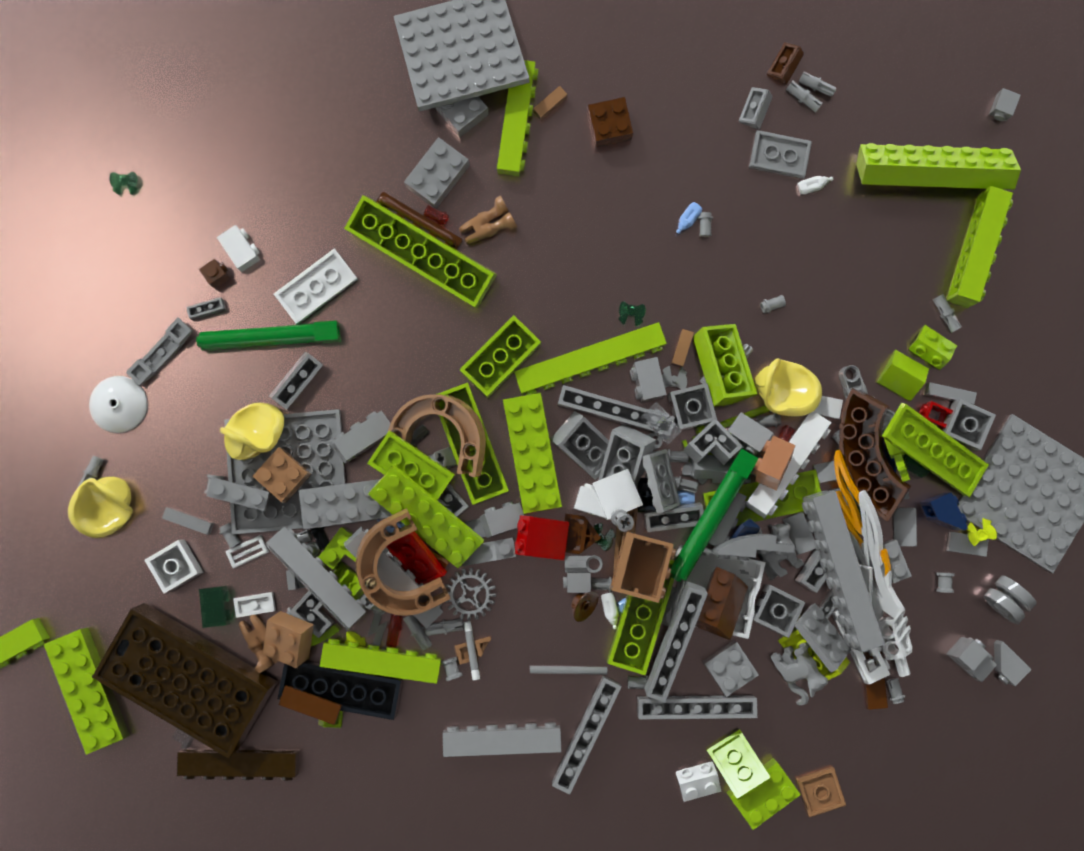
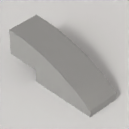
M706 455L697 464L692 460L693 479H712V483H721L734 459H730L724 465L714 455ZM750 475L744 483H751Z

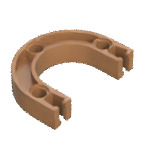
M423 395L407 402L395 414L389 430L396 435L400 431L402 439L409 444L412 442L416 426L427 416L437 414L449 419L456 426L461 438L457 474L467 473L472 477L481 476L486 447L485 432L479 417L465 402L449 395ZM441 400L445 401V408L443 410L440 408ZM471 446L476 448L474 456L470 453ZM469 460H473L472 472L467 470Z
M407 508L374 525L363 537L356 555V573L365 596L379 609L390 614L402 616L423 613L451 599L440 577L417 589L398 591L385 585L378 576V559L384 548L391 542L417 530ZM407 517L410 524L398 528L396 523ZM387 526L394 527V531L391 534L384 533V529ZM368 579L375 580V584L372 586L365 585V582ZM441 587L443 593L432 597L430 593ZM421 596H428L426 602L421 603L418 601Z

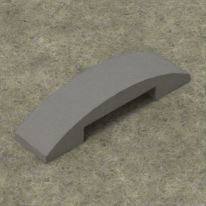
M179 317L165 330L166 334L142 359H138L126 371L139 386L156 374L175 355L192 333V330Z

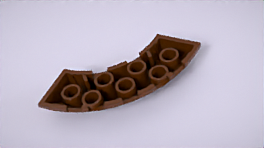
M852 388L845 401L839 424V449L843 455L850 477L859 492L863 490L867 492L877 515L888 522L911 488L905 481L902 482L901 478L889 464L884 452L882 429L890 406Z

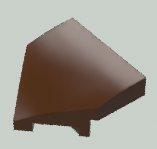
M565 513L564 521L569 522L566 553L580 554L601 538L585 516Z

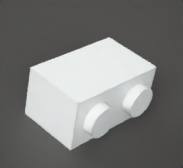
M234 225L219 235L217 239L237 269L243 272L260 260L257 255L260 252L254 243L250 245L247 240L249 235L244 228L240 229L237 225Z

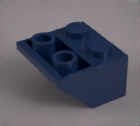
M952 492L940 493L919 502L928 521L951 530L968 529L966 525L968 523L964 513H961L958 507V498Z

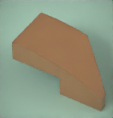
M491 636L474 640L477 660L483 655V651L490 642ZM467 642L454 645L458 665L470 662Z

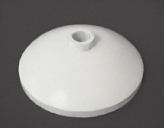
M124 376L109 377L101 381L94 388L89 401L90 414L95 423L108 432H128L137 427L144 419L147 411V397L143 388L133 379ZM113 400H116L117 404L113 407L111 403Z

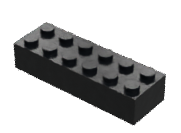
M305 661L297 668L284 663L277 699H281L283 690L288 685L341 704L340 711L394 720L397 716L403 679L320 667V663Z

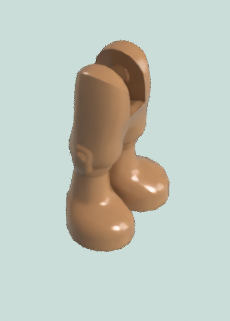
M499 196L495 199V205L491 210L478 213L477 216L464 223L459 228L461 234L475 229V233L465 238V242L468 245L487 237H492L501 229H515L517 225L502 197ZM504 215L498 221L489 223L492 219Z
M251 615L250 620L255 629L252 631L245 620L239 623V627L248 644V648L255 653L258 659L255 670L261 673L279 661L273 658L271 660L270 657L263 655L266 626L257 615Z

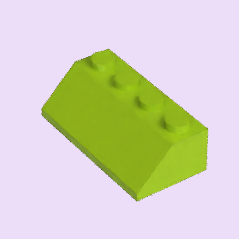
M736 324L702 327L693 336V340L706 383L709 387L713 406L731 405L756 396L757 391Z

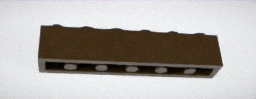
M182 749L177 752V776H183V779L187 780L195 779V776H203L204 780L215 779V777H222L223 780H233L234 777H242V780H253L254 777H261V780H273V777H281V780L289 781L299 774V750L238 749L229 759L213 749Z

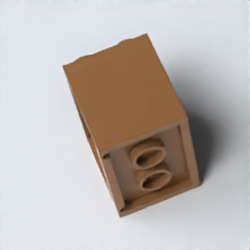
M624 532L610 589L615 592L659 603L660 599H664L666 588L663 587L665 579L668 580L671 568H668L669 561L673 560L676 549L673 548L674 544Z

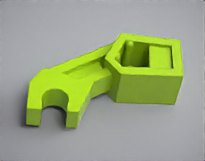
M884 438L891 459H895L902 482L910 480L902 456L904 452Z

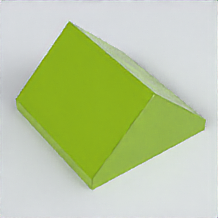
M895 350L876 383L910 402L926 383L929 368Z

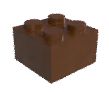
M625 97L588 105L587 114L595 148L632 140L633 129Z

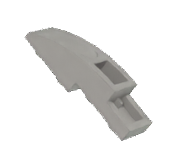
M749 534L719 544L712 549V553L718 554V558L730 559V556H737L738 560L749 561V557L756 558V553L768 554V551H775V555L787 556V552L794 553L795 545L776 542L777 536L772 534Z

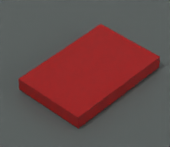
M415 531L386 546L393 557L396 556L402 562L401 567L405 571L409 569L416 578L414 580L418 584H427L439 577L445 576L447 573L446 569Z

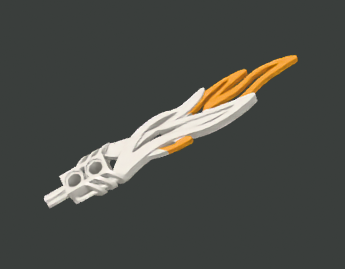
M837 450L834 455V466L837 483L841 492L836 491L858 562L861 565L873 567L877 582L876 585L873 579L872 606L885 644L881 646V649L885 654L886 660L894 659L899 676L905 677L911 674L906 660V656L911 654L913 649L909 637L911 628L910 625L906 627L908 618L907 616L903 617L905 608L891 585V565L886 549H883L880 521L869 495L865 490L859 492L850 477L841 451ZM844 480H845V482H846V484H847L849 490L851 491L852 495L854 496V498L856 499V501L858 502V504H859V506H860L861 517H860L859 510H858V508H857V505H856V503H855L853 497L851 496L850 492H849L848 489L846 488V485H845V483H844ZM858 533L861 534V535H863V537H864V542L862 541V539H861V537L858 535ZM884 611L887 614H889L890 617H882Z

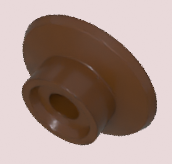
M597 592L579 593L574 597L571 607L574 609L573 617L575 621L582 622L593 613L599 599Z

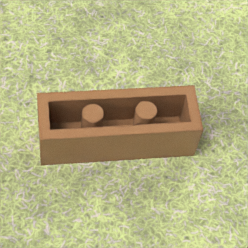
M559 86L535 106L533 112L540 120L544 119L567 99V93Z
M685 329L681 330L671 362L672 365L684 366L694 332Z

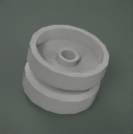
M1002 575L995 582L997 589L990 588L984 595V599L1004 618L1019 625L1025 618L1023 611L1030 612L1037 602L1017 582Z

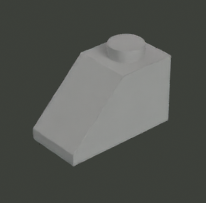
M996 640L994 642V662L997 664L995 671L999 674L998 678L1005 685L1016 686L1032 669L1003 641Z

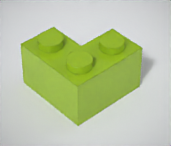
M341 527L318 558L333 570L340 565L346 556L356 562V558L344 545V542L354 533L346 527Z

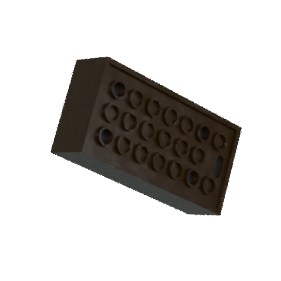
M146 603L130 609L92 676L95 680L228 759L242 745L278 682L263 672L258 673L251 665Z

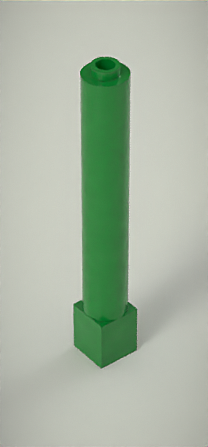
M337 320L314 322V324L200 332L199 336L196 337L197 347H200L202 351L316 342L318 344L341 342L340 323Z
M743 449L739 450L728 472L671 566V578L678 582L687 580L733 500L756 465L757 457Z

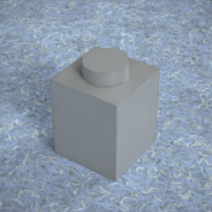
M1004 88L996 94L989 115L994 116L996 120L1007 121L1013 116L1021 95Z
M567 573V577H563V588H567V593L590 592L591 573Z

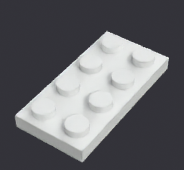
M334 248L275 292L274 295L298 325L357 281L358 278Z

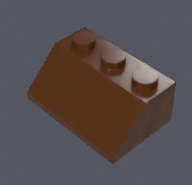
M716 567L711 573L706 591L708 594L695 627L731 640L748 586L736 574Z

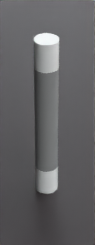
M466 621L463 624L472 680L480 679L472 625L471 621Z

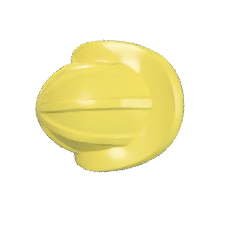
M777 358L769 366L763 368L755 377V388L758 394L764 400L766 407L775 414L792 417L804 416L812 413L820 404L822 398L820 381L809 369L802 365Z
M261 402L247 405L237 411L227 425L220 428V433L224 434L225 448L230 457L236 460H247L258 456L260 453L272 450L282 434L284 415L274 405Z
M104 477L99 480L90 478L85 480L76 489L69 502L68 517L73 527L81 534L91 538H103L118 531L130 519L133 509L129 506L131 492L125 480L118 477Z

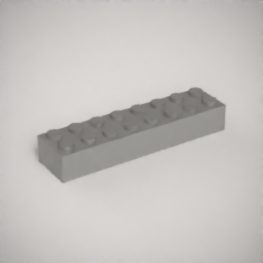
M824 490L803 497L802 508L805 514H808L810 520L808 527L811 533H814L816 539L814 540V545L822 558L820 559L821 567L823 570H826L828 577L826 578L828 588L832 589L834 595L832 602L835 608H838L840 614L838 621L841 627H844L846 644L860 652L885 645L836 491Z

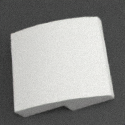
M629 469L592 483L607 520L611 519V515L615 510L623 509L627 512L643 505Z

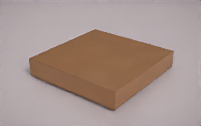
M833 766L796 778L809 818L846 806Z

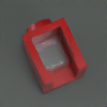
M930 401L922 405L919 414L938 428L943 429L947 426L944 423L946 416L952 414L953 410Z

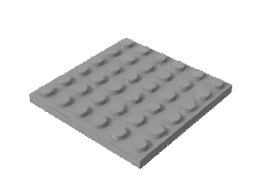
M452 0L393 16L419 112L530 83L505 0Z
M340 409L283 414V431L272 450L260 453L258 456L247 460L233 459L227 452L228 481L268 491L252 476L278 447L283 448L311 473L310 477L286 503L280 502L272 494L267 511L230 502L232 535L280 531L283 527L287 530L303 529L299 490L346 484L344 462L332 446L333 441H335L334 437L342 432ZM230 419L224 420L225 426L227 425Z
M1011 414L983 461L989 464L970 497L961 495L958 500V507L961 513H964L967 521L973 523L979 529H983L982 518L990 520V525L997 532L996 539L1049 573H1054L1084 523V458Z

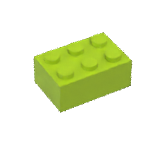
M774 758L763 765L772 779L770 782L740 801L737 800L731 789L726 792L753 830L801 795Z

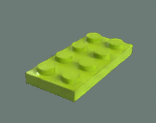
M390 430L367 463L383 475L393 465L397 466L436 500L439 499L455 475Z

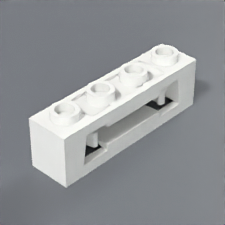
M838 609L832 612V616L844 639L846 633L844 627H841L838 621L840 614ZM881 647L868 650L870 656L874 658L866 660L863 652L851 648L850 654L865 684H872L890 675L888 671L890 666L887 660L882 658L880 654Z

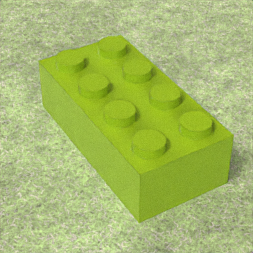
M513 315L460 368V372L488 399L541 346V341Z

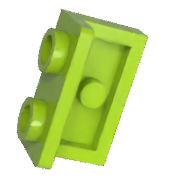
M924 325L914 343L909 347V350L941 370L951 360L957 345L927 325Z

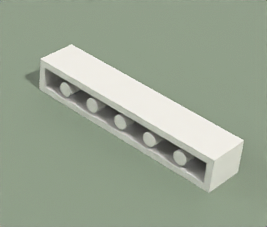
M815 411L808 414L789 441L796 446L793 457L777 491L759 484L747 501L746 507L764 519L767 515H773L778 507L775 505L778 499L783 500L788 493L786 488L789 483L793 485L799 477L796 473L800 468L805 469L810 461L807 459L810 453L815 454L820 447L818 444L821 438L825 440L831 430L828 428L831 424L830 421Z

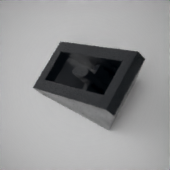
M648 477L641 478L638 483V494L643 505L638 507V512H656L652 502V492L648 487Z

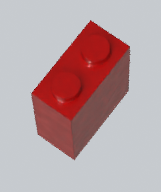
M520 515L517 524L518 533L517 540L515 541V554L564 560L569 522Z

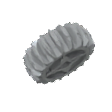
M469 568V574L466 573L465 569H462V576L455 572L457 579L455 580L453 577H450L449 580L453 584L445 585L446 588L450 589L447 592L451 598L445 603L452 602L448 609L451 610L455 607L456 610L453 612V615L461 612L460 619H463L464 615L468 614L467 620L470 621L471 615L474 614L477 620L479 619V612L483 617L486 615L483 610L484 608L487 611H491L488 603L495 604V601L491 600L490 597H496V593H491L490 590L496 587L495 585L489 587L488 584L493 580L492 578L487 581L484 579L487 573H484L482 577L479 576L480 569H477L476 574H473V568ZM474 578L479 580L481 584L471 587L464 579ZM460 583L463 595L456 600L454 592L457 584ZM485 588L486 600L481 606L477 594ZM467 589L475 591L474 599L465 596ZM465 601H469L473 604V606L476 607V609L467 610L459 605Z

